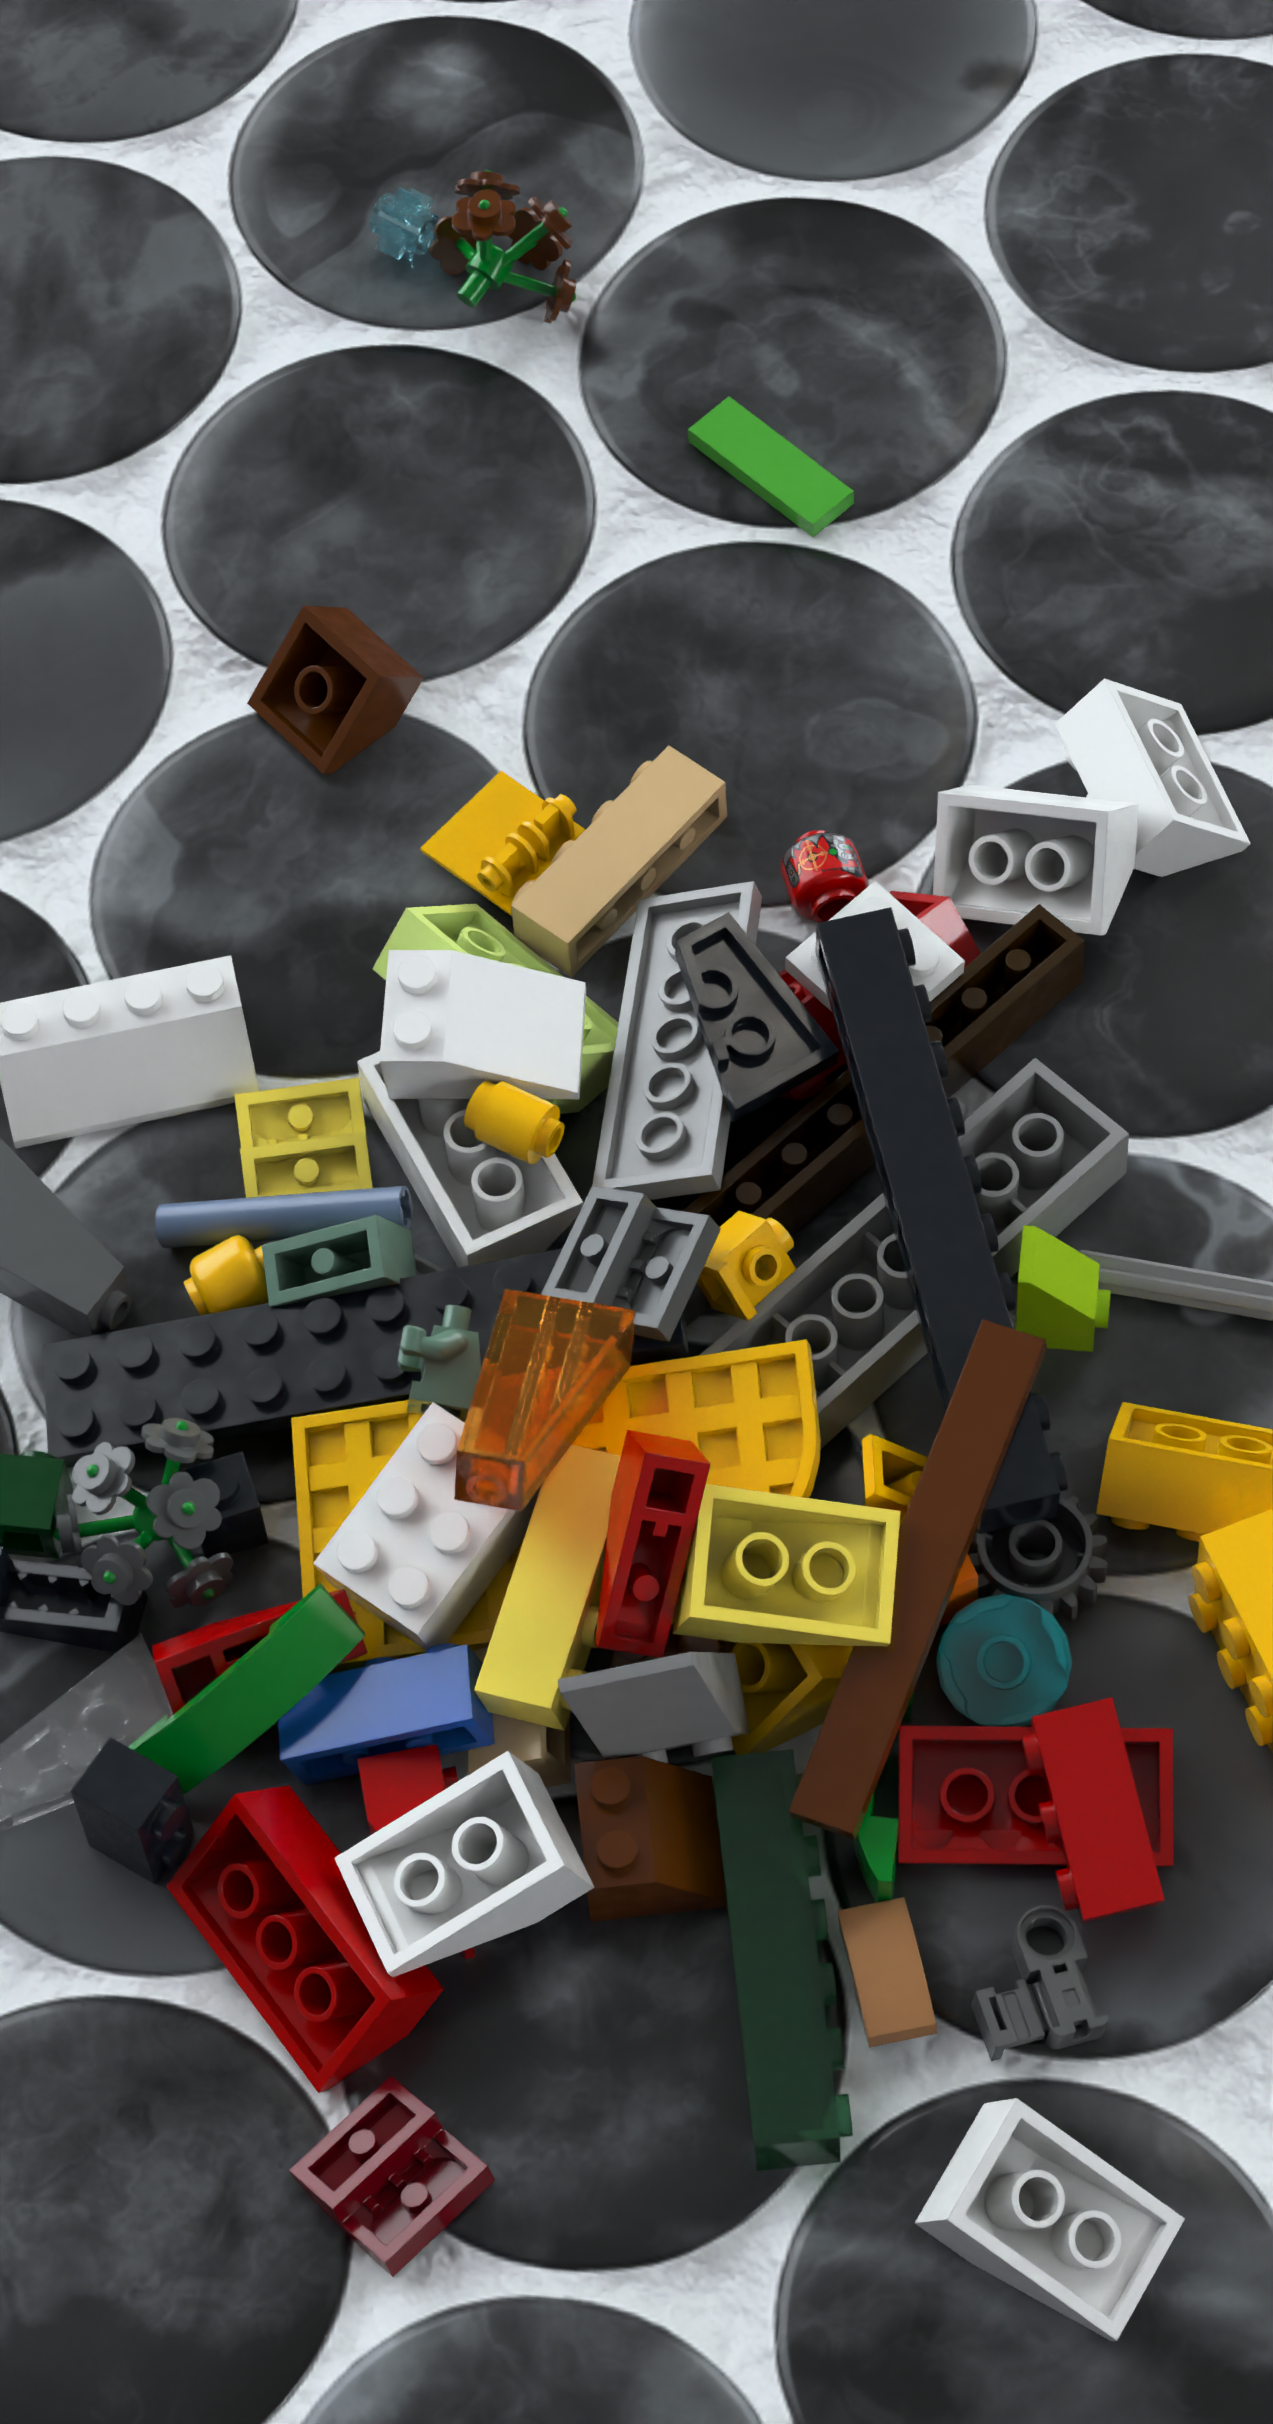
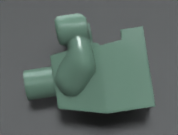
M446 1305L442 1326L434 1325L430 1337H426L427 1332L423 1328L410 1325L404 1326L397 1362L398 1367L402 1371L421 1372L422 1377L421 1382L412 1380L407 1412L424 1414L432 1402H434L461 1421L472 1423L478 1398L482 1366L478 1332L468 1331L471 1309L458 1305Z

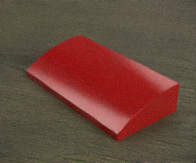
M899 1727L898 1864L1067 1866L1061 1841L1048 1844L1038 1807V1803L1050 1801L1044 1775L1040 1774L1031 1777L1021 1736L1033 1734L1032 1727ZM1121 1728L1156 1867H1173V1728Z

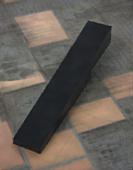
M0 1547V1632L131 1656L148 1596L142 1590L141 1597L135 1604L123 1605L116 1601L112 1594L98 1593L91 1583L92 1574L88 1573L84 1567L14 1560L9 1557L4 1547Z

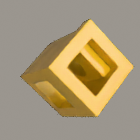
M737 1211L720 1226L719 1235L697 1283L713 1309L749 1321L757 1314L754 1307L796 1270L787 1254L794 1247V1241L789 1232L775 1219H764Z

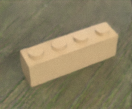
M669 745L653 762L650 760L644 762L633 775L630 785L614 801L608 800L600 806L592 819L591 825L575 841L569 840L559 848L552 864L536 881L530 880L518 890L511 905L514 935L538 956L572 978L637 911L638 900L649 898L727 818L726 782Z

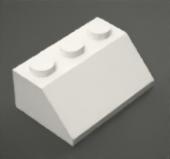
M1104 678L1055 723L1065 745L1064 755L1069 764L1078 772L1088 792L1086 798L1139 803L1134 869L1164 877L1242 852L1251 844L1180 703Z
M967 785L938 792L933 895L950 897L963 919L1015 925L1040 904L1076 933L1105 935L1135 867L1139 803Z

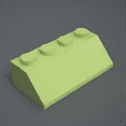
M477 904L406 908L372 968L386 980L389 950H454L562 976ZM587 996L579 1099H544L557 1105L560 1109V1114L580 1112L609 1085L619 1022Z

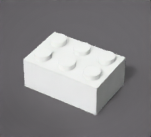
M432 1402L313 1564L335 1589H345L348 1598L423 1649L427 1650L434 1645L447 1643L524 1539L543 1478L537 1470Z

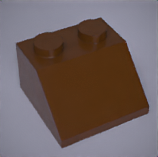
M303 605L247 704L321 773L332 774L397 725L424 677L348 608Z
M644 1756L574 1763L584 1867L595 1887L587 1892L591 1922L727 1907L712 1776Z

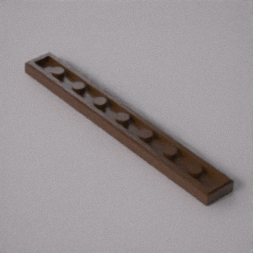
M982 1319L899 1529L890 1645L887 1647L853 1646L789 1808L792 1818L856 1840L1047 1349L1045 1339Z

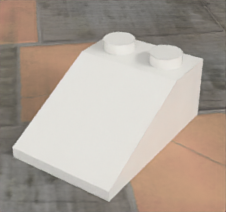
M389 950L379 1058L389 1099H471L475 1090L484 1081H490L494 1084L505 1081L542 1099H579L586 1003L585 982L454 950Z
M509 1751L334 1858L387 1973L392 1977L533 1925L595 1888L540 1775Z
M1018 2098L983 2104L915 2224L971 2264L1110 2341H1117L1185 2218Z

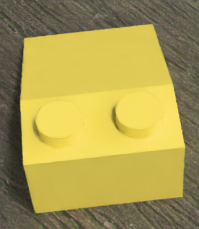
M706 1484L674 1611L672 1634L738 1643L887 1647L891 1642L901 1511Z

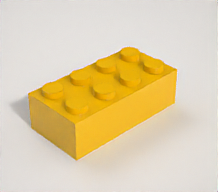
M1273 1509L1200 1536L1197 1564L1192 1566V1576L1195 1582L1194 1594L1189 1595L1188 1600L1198 1628L1203 1633L1211 1631L1220 1648V1651L1217 1652V1661L1225 1682L1231 1689L1240 1687L1249 1705L1245 1709V1715L1255 1741L1259 1746L1268 1744L1273 1753Z

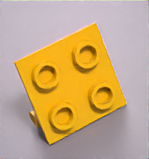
M500 771L420 848V851L512 916L511 905L518 890L530 880L536 881L552 864L559 848L569 840L575 841L586 829L573 821L572 816L577 812V809L568 797L560 794L555 799L549 797L544 801L506 773Z

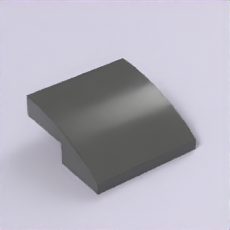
M592 1186L540 1298L547 1305L585 1320L627 1333L669 1342L721 1228L710 1215L658 1208L644 1193Z

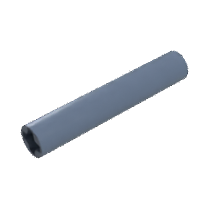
M406 1186L160 1204L156 1211L155 1225L161 1247L177 1248L217 1245L235 1235L243 1236L249 1242L283 1240L373 1215L381 1216L410 1229L413 1208L408 1188Z

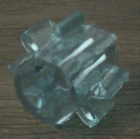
M401 187L397 189L396 195L388 192L381 196L372 210L369 221L370 230L381 236L376 249L397 260L401 257L411 260L414 253L423 255L428 252L430 244L436 240L434 227L438 220H440L438 216L428 212L434 199L413 188L407 191Z

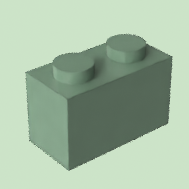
M378 1215L262 1245L269 1307L400 1284V1278L417 1275L411 1230Z

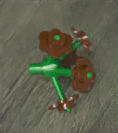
M490 170L472 172L470 179L458 180L455 186V193L468 195V197L461 198L456 202L457 212L453 216H446L438 220L434 227L436 240L429 247L430 255L434 259L440 260V267L446 274L457 275L464 269L470 274L458 291L457 297L466 305L475 308L488 288L498 290L504 282L548 296L544 319L546 323L551 324L552 321H555L559 311L567 313L571 303L576 300V280L568 278L571 261L563 260L562 265L556 271L553 284L511 272L516 260L524 264L532 262L537 269L545 270L550 266L551 262L556 261L562 256V246L566 250L572 247L573 241L566 233L573 227L567 217V210L564 207H559L552 199L544 205L537 196H532L528 203L533 210L523 207L516 211L515 204L510 200L513 199V196L520 194V187L504 183V176L502 174L491 172ZM492 235H508L513 240L511 247L504 251L492 244Z

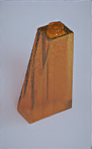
M511 1289L504 1290L457 1448L454 1500L518 1511L523 1510L630 1368L636 1310Z

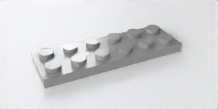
M754 881L638 900L592 1186L644 1193L650 1200L721 1190L731 1116L675 956V949L678 939L728 912L756 945L762 895Z

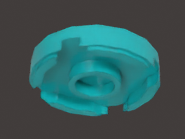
M1006 1594L977 1599L954 1615L942 1635L936 1659L941 1688L954 1708L977 1724L994 1727L1030 1725L1032 1716L1052 1711L1068 1688L1072 1667L1068 1637L1054 1615L1031 1599Z

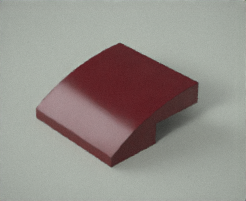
M392 2076L385 2080L289 2170L293 2179L319 2207L392 2277L495 2181L488 2165L442 2127L436 2113Z

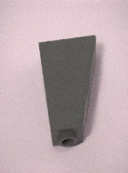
M0 1138V1293L80 1338L107 1333L109 1329L114 1330L118 1328L127 1317L133 1299L124 1266Z

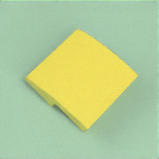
M359 1077L234 1094L246 1198L373 1188Z

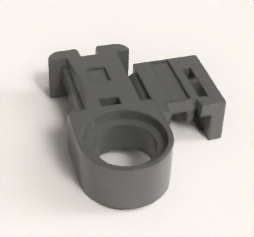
M1040 1905L1027 1910L1019 1919L1012 1940L1013 1956L1022 1978L1016 1981V1989L996 1994L994 1987L975 1991L971 2003L991 2061L1001 2059L1004 2049L1044 2039V2032L1049 2031L1045 2043L1051 2049H1061L1099 2039L1104 2035L1110 2019L1109 2013L1097 2016L1081 1972L1084 1970L1088 1955L1072 1917L1064 1910L1050 1905ZM1038 1926L1052 1928L1062 1937L1064 1949L1051 1956L1038 1954L1028 1945L1026 1933ZM990 2001L995 2003L1004 2030L1000 2031ZM1076 2025H1081L1082 2028L1079 2029V2030H1076L1075 2026H1076Z

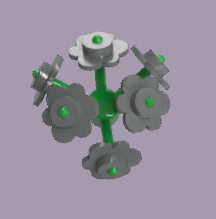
M168 1418L162 1422V1425L151 1423L142 1427L141 1436L146 1440L145 1447L155 1453H164L167 1457L162 1483L154 1487L147 1497L131 1487L132 1479L128 1474L134 1467L135 1455L129 1448L124 1446L115 1448L108 1442H102L95 1448L93 1454L79 1459L72 1471V1478L77 1486L73 1494H67L69 1512L56 1514L58 1528L53 1531V1537L61 1541L62 1554L76 1552L78 1567H84L88 1573L92 1574L91 1583L98 1593L112 1594L113 1598L123 1605L135 1604L141 1597L142 1590L149 1588L153 1582L151 1572L144 1567L147 1561L144 1550L153 1541L162 1540L168 1541L185 1569L173 1575L165 1586L167 1593L170 1595L169 1601L173 1607L179 1608L187 1603L191 1606H203L213 1602L223 1593L225 1585L233 1578L230 1570L233 1565L231 1556L223 1552L213 1555L209 1559L206 1557L195 1559L189 1550L199 1547L203 1543L206 1531H213L220 1526L222 1521L221 1513L214 1508L219 1502L220 1490L217 1484L210 1479L202 1478L193 1481L188 1473L179 1472L181 1463H191L196 1458L204 1460L212 1458L214 1439L209 1433L202 1431L195 1423L180 1418ZM117 1496L135 1506L133 1515L78 1524L75 1503L82 1507L87 1506L89 1511L96 1515L108 1513L113 1508ZM135 1529L139 1536L133 1542L124 1541L120 1543L115 1536L107 1533ZM105 1534L97 1541L96 1545H90L82 1552L80 1538Z

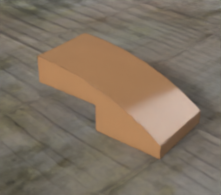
M901 1897L837 1910L839 1930L852 1973L855 1998L869 2048L937 2034L931 1998L905 1898Z

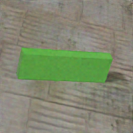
M730 396L688 429L690 444L812 537L816 536L854 504V491Z

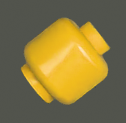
M240 1235L232 1236L194 1257L190 1263L191 1277L183 1281L200 1315L269 1303L262 1246L254 1249L248 1239Z

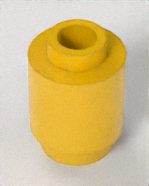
M490 1081L482 1082L472 1095L464 1116L465 1127L475 1131V1138L531 1165L538 1162L542 1156L549 1158L555 1153L565 1130L564 1123L559 1121L560 1109L557 1105L505 1081H501L498 1084Z

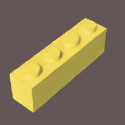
M556 1441L474 1688L475 1693L488 1712L565 1731L571 1709L560 1694L557 1679L586 1674L587 1672L584 1669L591 1647L598 1648L595 1644L610 1504L621 1456Z

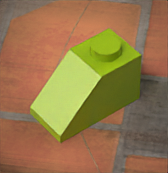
M1023 1225L1017 1287L1016 1330L1045 1339L1047 1348L1093 1352L1095 1328L1108 1329L1111 1290L1098 1289L1100 1264L1037 1226Z

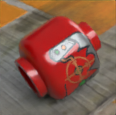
M823 830L807 832L796 840L795 844L790 847L782 858L780 871L794 910L800 916L808 920H814L817 923L830 920L869 886L855 844L851 839L839 833Z

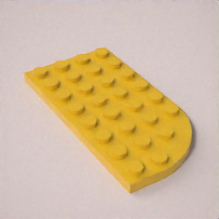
M807 1339L479 1389L472 1423L464 1422L537 1470L543 1480L556 1441L621 1456L627 1430L692 1441L711 1464L706 1484L810 1498L820 1463L821 1437L812 1352ZM409 1400L291 1418L303 1598L320 1583L329 1593L338 1591L313 1563L423 1416V1414L407 1412ZM523 1540L447 1643L467 1644L471 1650L489 1646ZM348 1598L357 1624L365 1632L363 1641L368 1654L338 1664L331 1672L338 1673L361 1668L366 1661L374 1658L389 1657L402 1659L425 1654L426 1650Z

